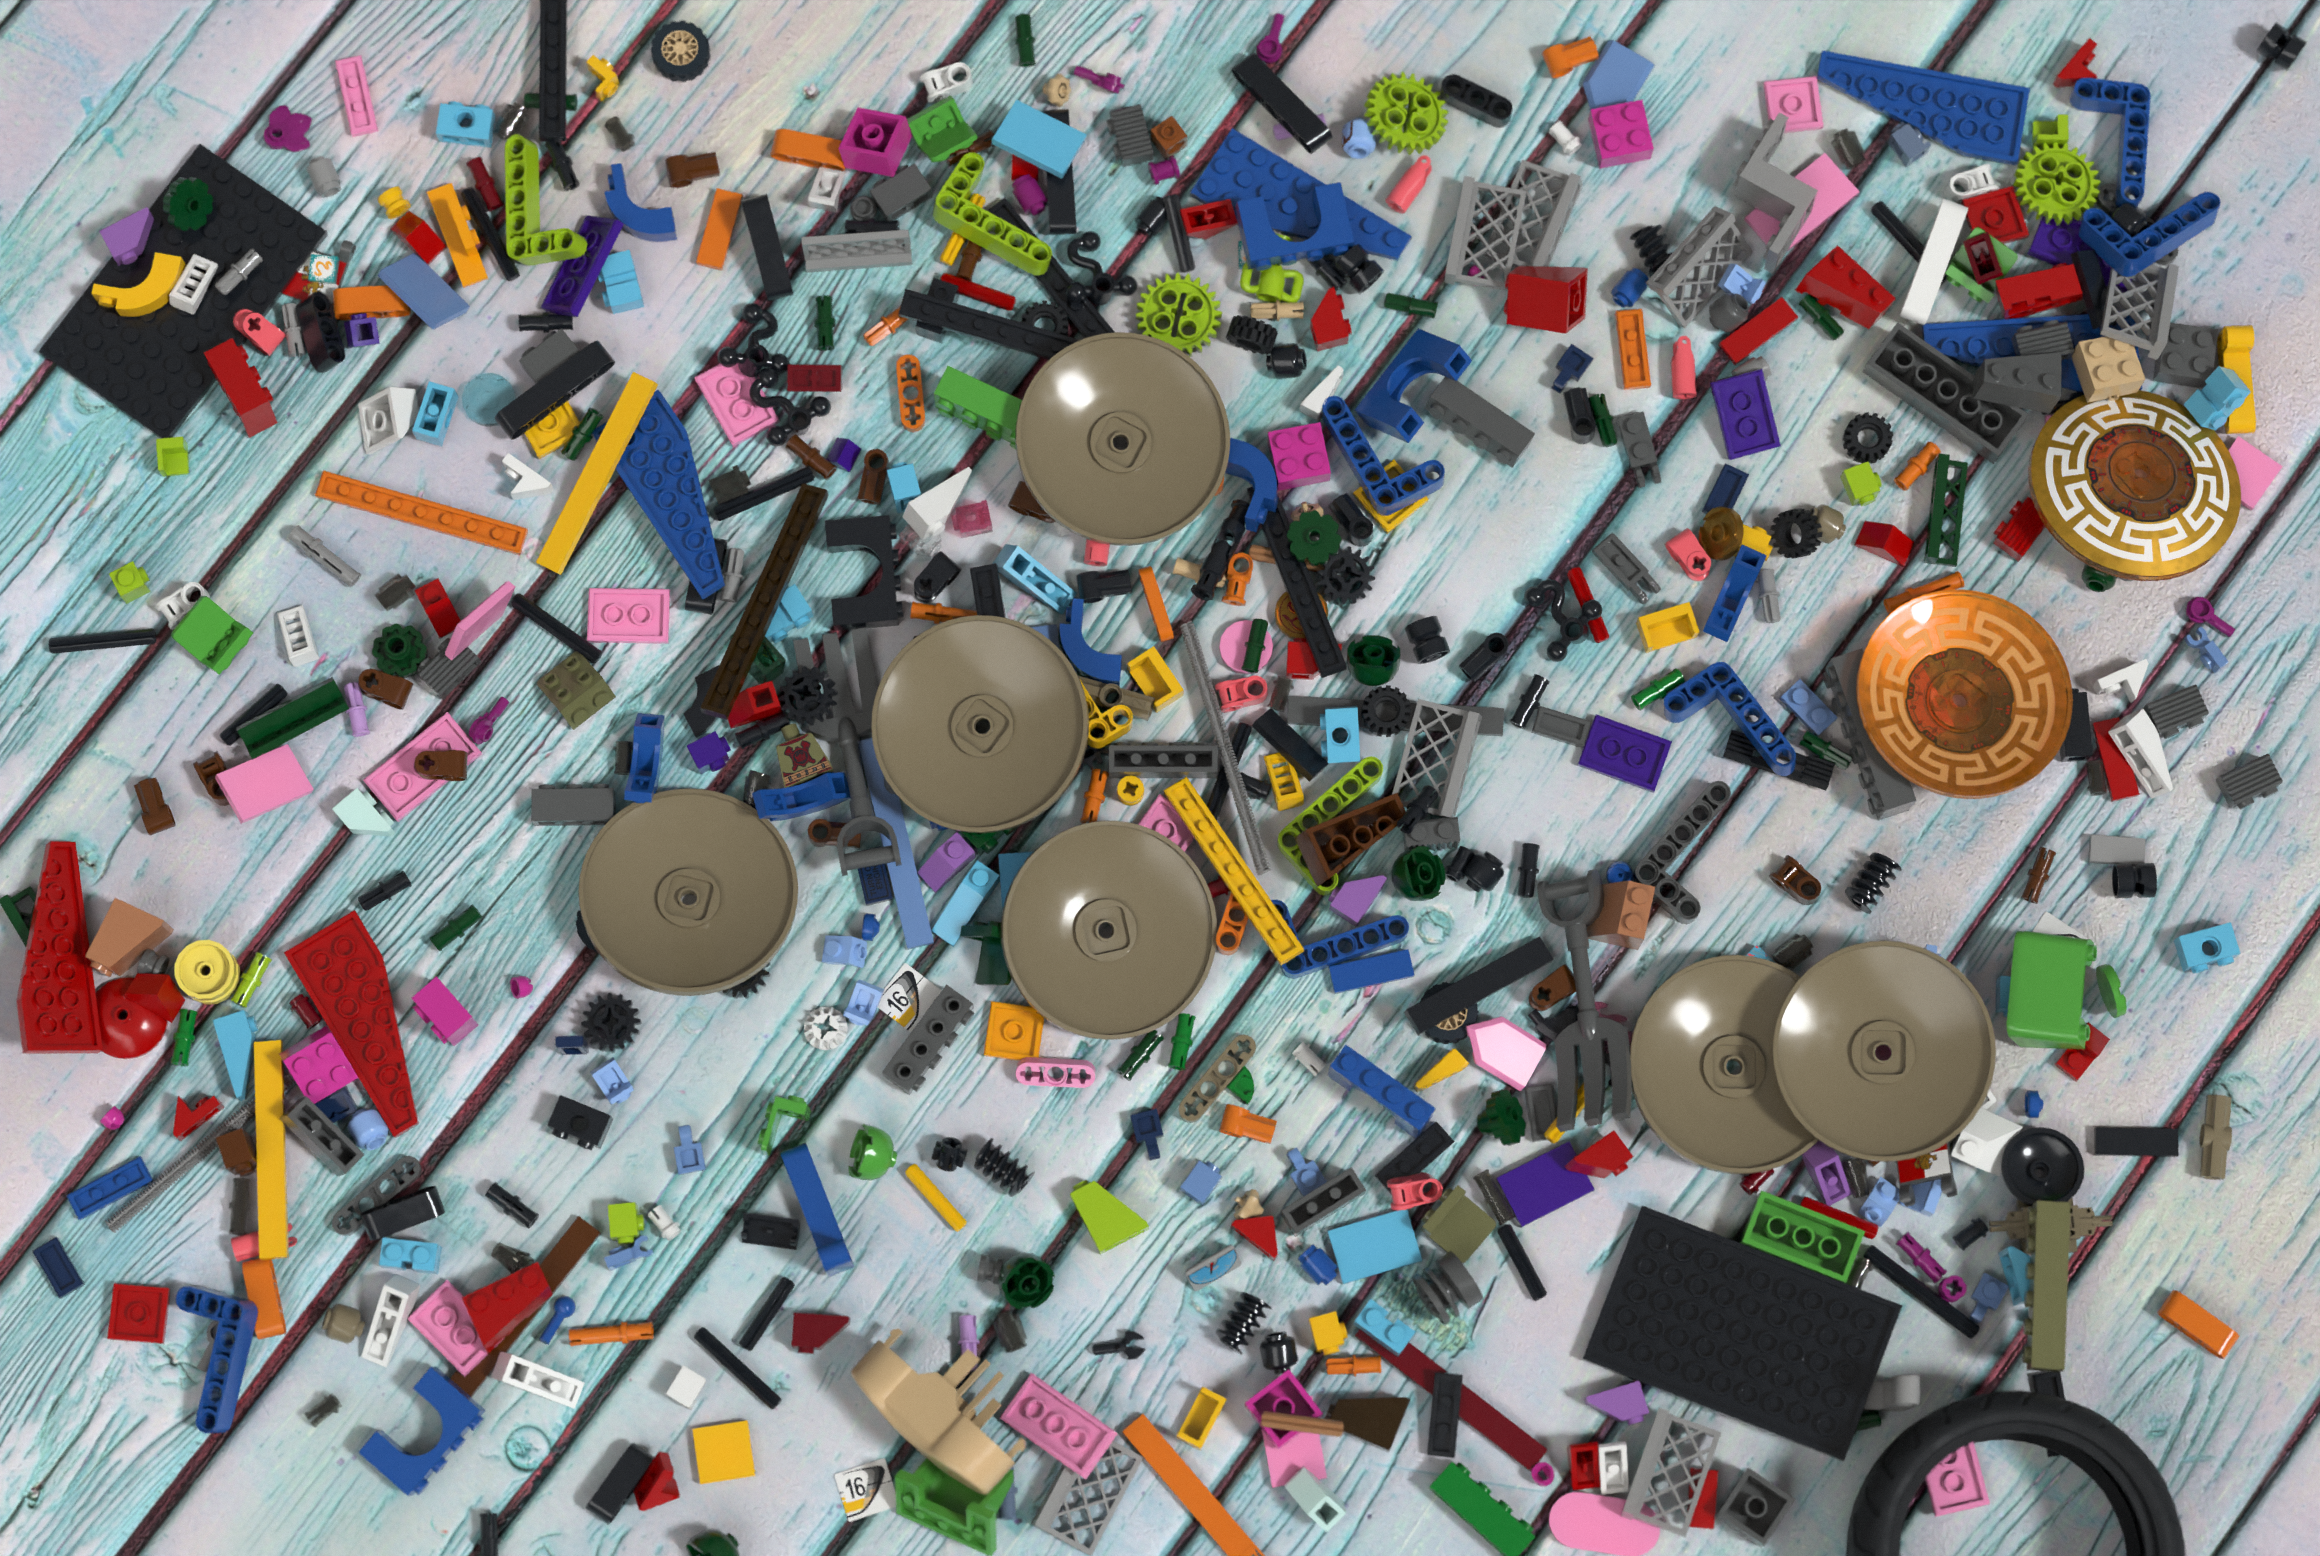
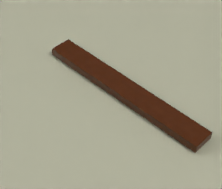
M578 1216L540 1264L553 1294L601 1235L597 1229L580 1216ZM549 1299L528 1318L522 1320L510 1335H506L468 1375L464 1377L456 1370L450 1379L470 1397H473L494 1370L500 1352L507 1353Z

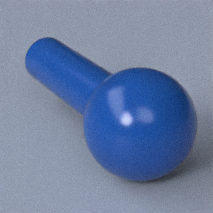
M561 1296L555 1301V1313L539 1338L542 1343L548 1345L564 1318L573 1315L576 1305L572 1298Z

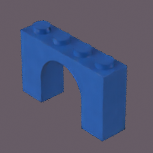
M1341 182L1314 188L1312 198L1318 220V230L1312 237L1301 242L1284 240L1272 230L1263 196L1237 201L1235 213L1248 269L1256 268L1257 271L1271 268V265L1282 263V266H1289L1297 263V260L1308 259V261H1316L1323 258V255L1343 256L1354 245V238Z
M1418 328L1359 403L1355 411L1367 426L1409 443L1424 424V421L1411 406L1400 402L1405 388L1419 376L1428 373H1437L1457 381L1472 360L1459 344Z
M1348 1045L1343 1047L1329 1067L1328 1077L1349 1092L1352 1088H1355L1371 1097L1394 1116V1124L1415 1139L1418 1138L1433 1117L1436 1108Z
M430 1367L413 1389L440 1414L443 1430L438 1444L426 1454L415 1455L405 1451L381 1430L376 1431L358 1452L407 1496H412L415 1493L421 1494L430 1483L427 1481L433 1472L437 1474L447 1464L448 1461L445 1459L451 1451L456 1452L466 1441L463 1438L470 1429L474 1431L484 1420L481 1415L486 1410L437 1367Z

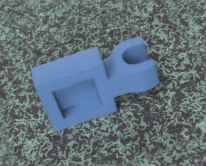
M2199 627L2196 632L2200 636V640L2195 641L2190 635H2187L2185 642L2191 648L2200 649L2201 662L2207 669H2212L2216 673L2224 668L2229 661L2215 642L2209 640L2206 631Z
M691 1126L678 1127L682 1146L674 1147L678 1174L682 1175L706 1170L702 1143L693 1144Z
M1297 1147L1286 1154L1296 1171L1290 1174V1177L1303 1197L1327 1182L1314 1160L1306 1164Z
M641 1236L637 1238L632 1248L625 1249L624 1246H620L610 1250V1256L604 1257L608 1269L611 1271L635 1262L639 1258L652 1256L654 1254L652 1249L645 1252L640 1249V1245L649 1240L648 1237Z
M1983 1273L1970 1297L1977 1301L1969 1319L1979 1324L1988 1308L1993 1311L1997 1310L2009 1286L1989 1274Z

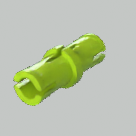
M255 953V957L247 972L243 973L240 977L242 981L231 998L232 1002L237 1004L241 995L244 994L240 1006L247 1008V1004L256 987L261 986L262 982L260 980L272 959L265 956L262 964L259 966L258 964L263 954Z

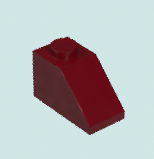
M794 1313L791 1346L798 1349L797 1353L814 1354V1350L823 1349L850 1325L851 1318L838 1315Z

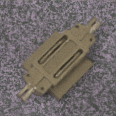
M2073 1198L2067 1202L2070 1203L2069 1253H2076V1240L2082 1236H2093L2096 1227H2112V1221H2104L2111 1220L2112 1216H2095L2091 1207L2078 1208V1205H2073ZM2016 1200L2017 1211L2007 1212L2006 1219L2003 1221H1989V1226H2000L1990 1227L1989 1230L1990 1233L2006 1231L2009 1240H2019L2020 1251L2031 1255V1252L2026 1250L2027 1236L2031 1235L2032 1224L2027 1222L2028 1208L2031 1206Z

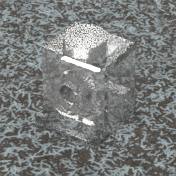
M909 524L899 534L900 543L905 545L908 541V547L918 555L923 553L927 557L931 556L933 558L942 547L940 544L942 541L941 534L937 536L931 535L922 540Z

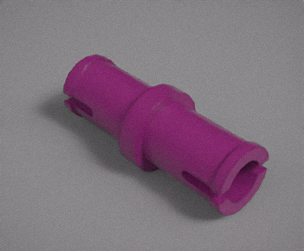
M1906 1232L1895 1243L1913 1260L1912 1264L1915 1267L1919 1266L1933 1283L1939 1281L1943 1277L1942 1275L1946 1274L1947 1270L1930 1255L1931 1251L1928 1248L1924 1249L1909 1232Z

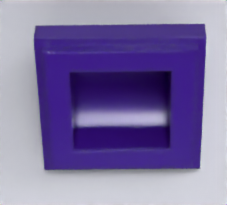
M837 437L827 460L836 467L850 473L862 449L849 439Z

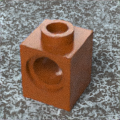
M1170 116L1151 129L1150 140L1165 160L1187 146V135L1173 116Z

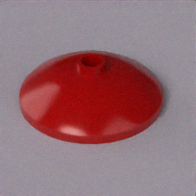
M130 977L112 980L96 991L102 1052L119 1059H133L152 1051L162 1040L168 1026L166 1019L124 996L134 978ZM122 1011H127V1018L120 1020L119 1014Z

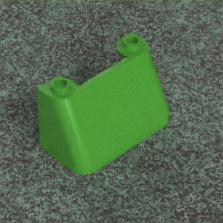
M2030 931L2016 932L2007 1012V1033L2009 1038L2020 1047L2085 1049V1042L2090 1038V1027L2081 1018L2086 966L2090 967L2092 961H2096L2097 947L2090 939Z

